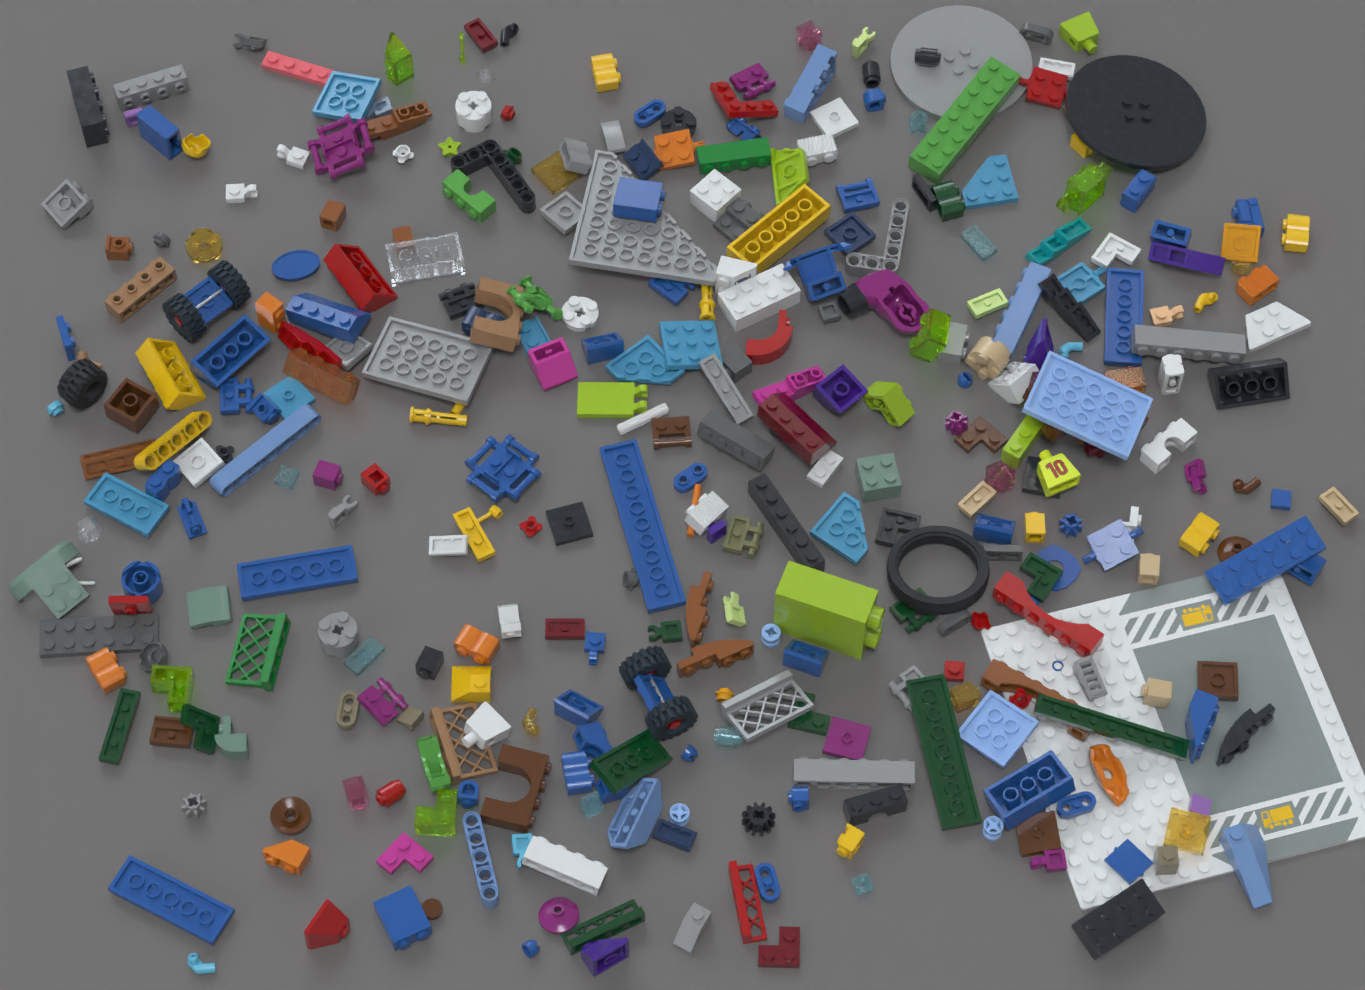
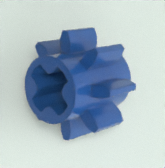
M1066 513L1064 519L1059 521L1061 526L1060 532H1063L1066 537H1077V531L1082 532V518L1078 519L1075 513L1070 515Z

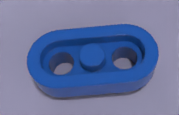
M658 99L650 101L634 113V123L639 127L649 126L665 114V103Z
M702 463L690 465L674 477V489L679 493L689 492L694 488L695 484H700L706 480L707 467Z
M1088 791L1063 797L1057 803V813L1066 819L1089 813L1095 808L1096 797ZM1082 802H1087L1089 805L1084 806ZM1067 807L1070 811H1064L1063 808Z
M769 863L759 864L755 869V880L760 897L767 903H774L779 899L781 891L775 869ZM766 873L768 877H762L761 875ZM773 892L774 894L772 896H769L766 893Z

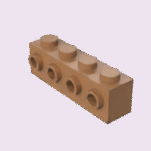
M162 257L153 260L144 270L138 272L134 278L124 283L120 289L107 297L105 300L107 312L121 324L124 323L177 280L175 269Z

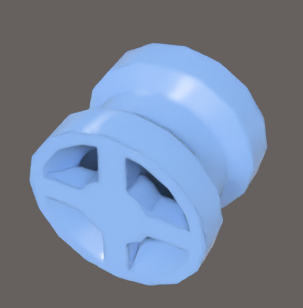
M766 624L762 628L761 642L765 647L774 648L779 645L780 628L775 624Z
M682 803L674 804L669 812L670 822L682 827L687 826L690 819L689 808Z
M997 816L986 818L982 829L983 836L990 841L998 840L1002 836L1003 821Z

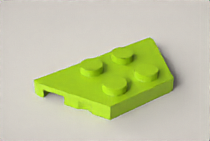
M770 148L777 206L802 185L809 182L806 151L802 148H784L783 150Z

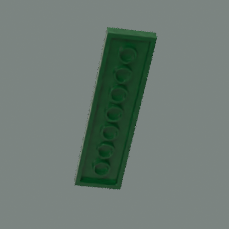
M945 674L906 680L905 685L941 830L981 824L982 819Z

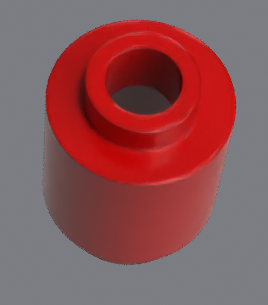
M392 780L376 791L375 799L380 806L384 805L387 808L403 798L406 789L400 780Z

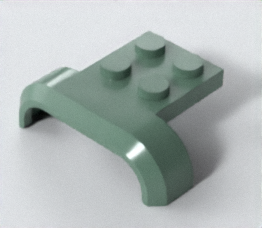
M63 540L9 583L10 593L17 601H20L34 589L57 619L61 618L89 595L64 565L80 552L71 541Z

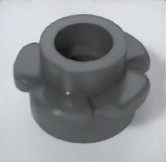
M161 231L153 236L155 239L154 243L160 248H167L168 243L171 241Z

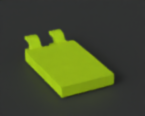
M578 382L577 418H633L634 414H641L647 411V401L642 400L634 403V397L648 398V385L642 384L635 387V382Z

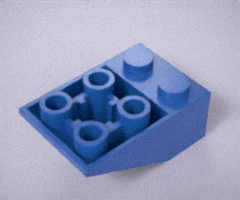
M1196 689L1184 722L1186 737L1189 740L1188 751L1191 764L1194 763L1196 758L1200 759L1203 747L1209 738L1211 728L1216 721L1220 706L1217 705L1219 697Z

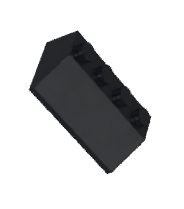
M1282 358L1208 369L1209 387L1217 410L1290 399L1287 362Z

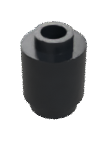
M925 47L916 49L915 63L935 67L937 63H940L941 53L938 52V49Z
M872 60L865 62L862 65L863 82L868 88H875L879 86L881 81L879 64Z

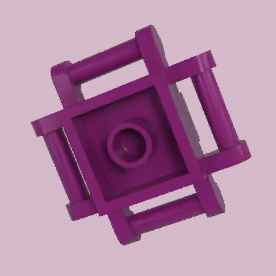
M348 113L344 115V118L323 127L322 125L316 127L320 139H313L307 142L308 149L311 150L315 163L314 170L316 174L321 175L329 171L330 177L334 180L343 173L357 167L362 168L366 166L365 155L375 151L374 144L371 143L367 130L368 123L366 119L361 118L354 123L351 115ZM347 124V127L326 136L327 132ZM358 131H361V135H362V138H363V141H364V146H363V147H362V144H361V140H360ZM318 148H322L327 163L322 164Z

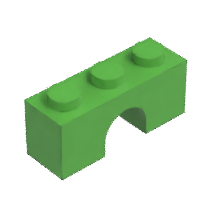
M459 169L442 181V192L445 197L451 198L472 219L482 223L496 211V200L484 190L476 195L467 194L471 190V182Z

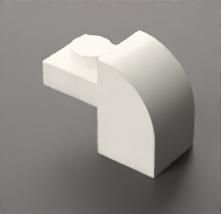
M517 603L497 606L502 639L521 636V623Z

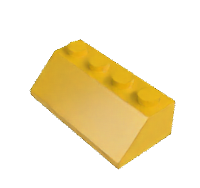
M147 338L135 352L166 409L180 411L206 399L205 393L193 372L190 371V367L175 341Z

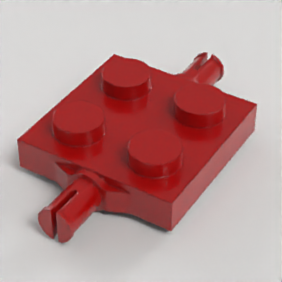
M1034 66L1029 79L1020 77L1019 84L1026 86V101L1059 110L1064 97L1066 98L1068 76Z

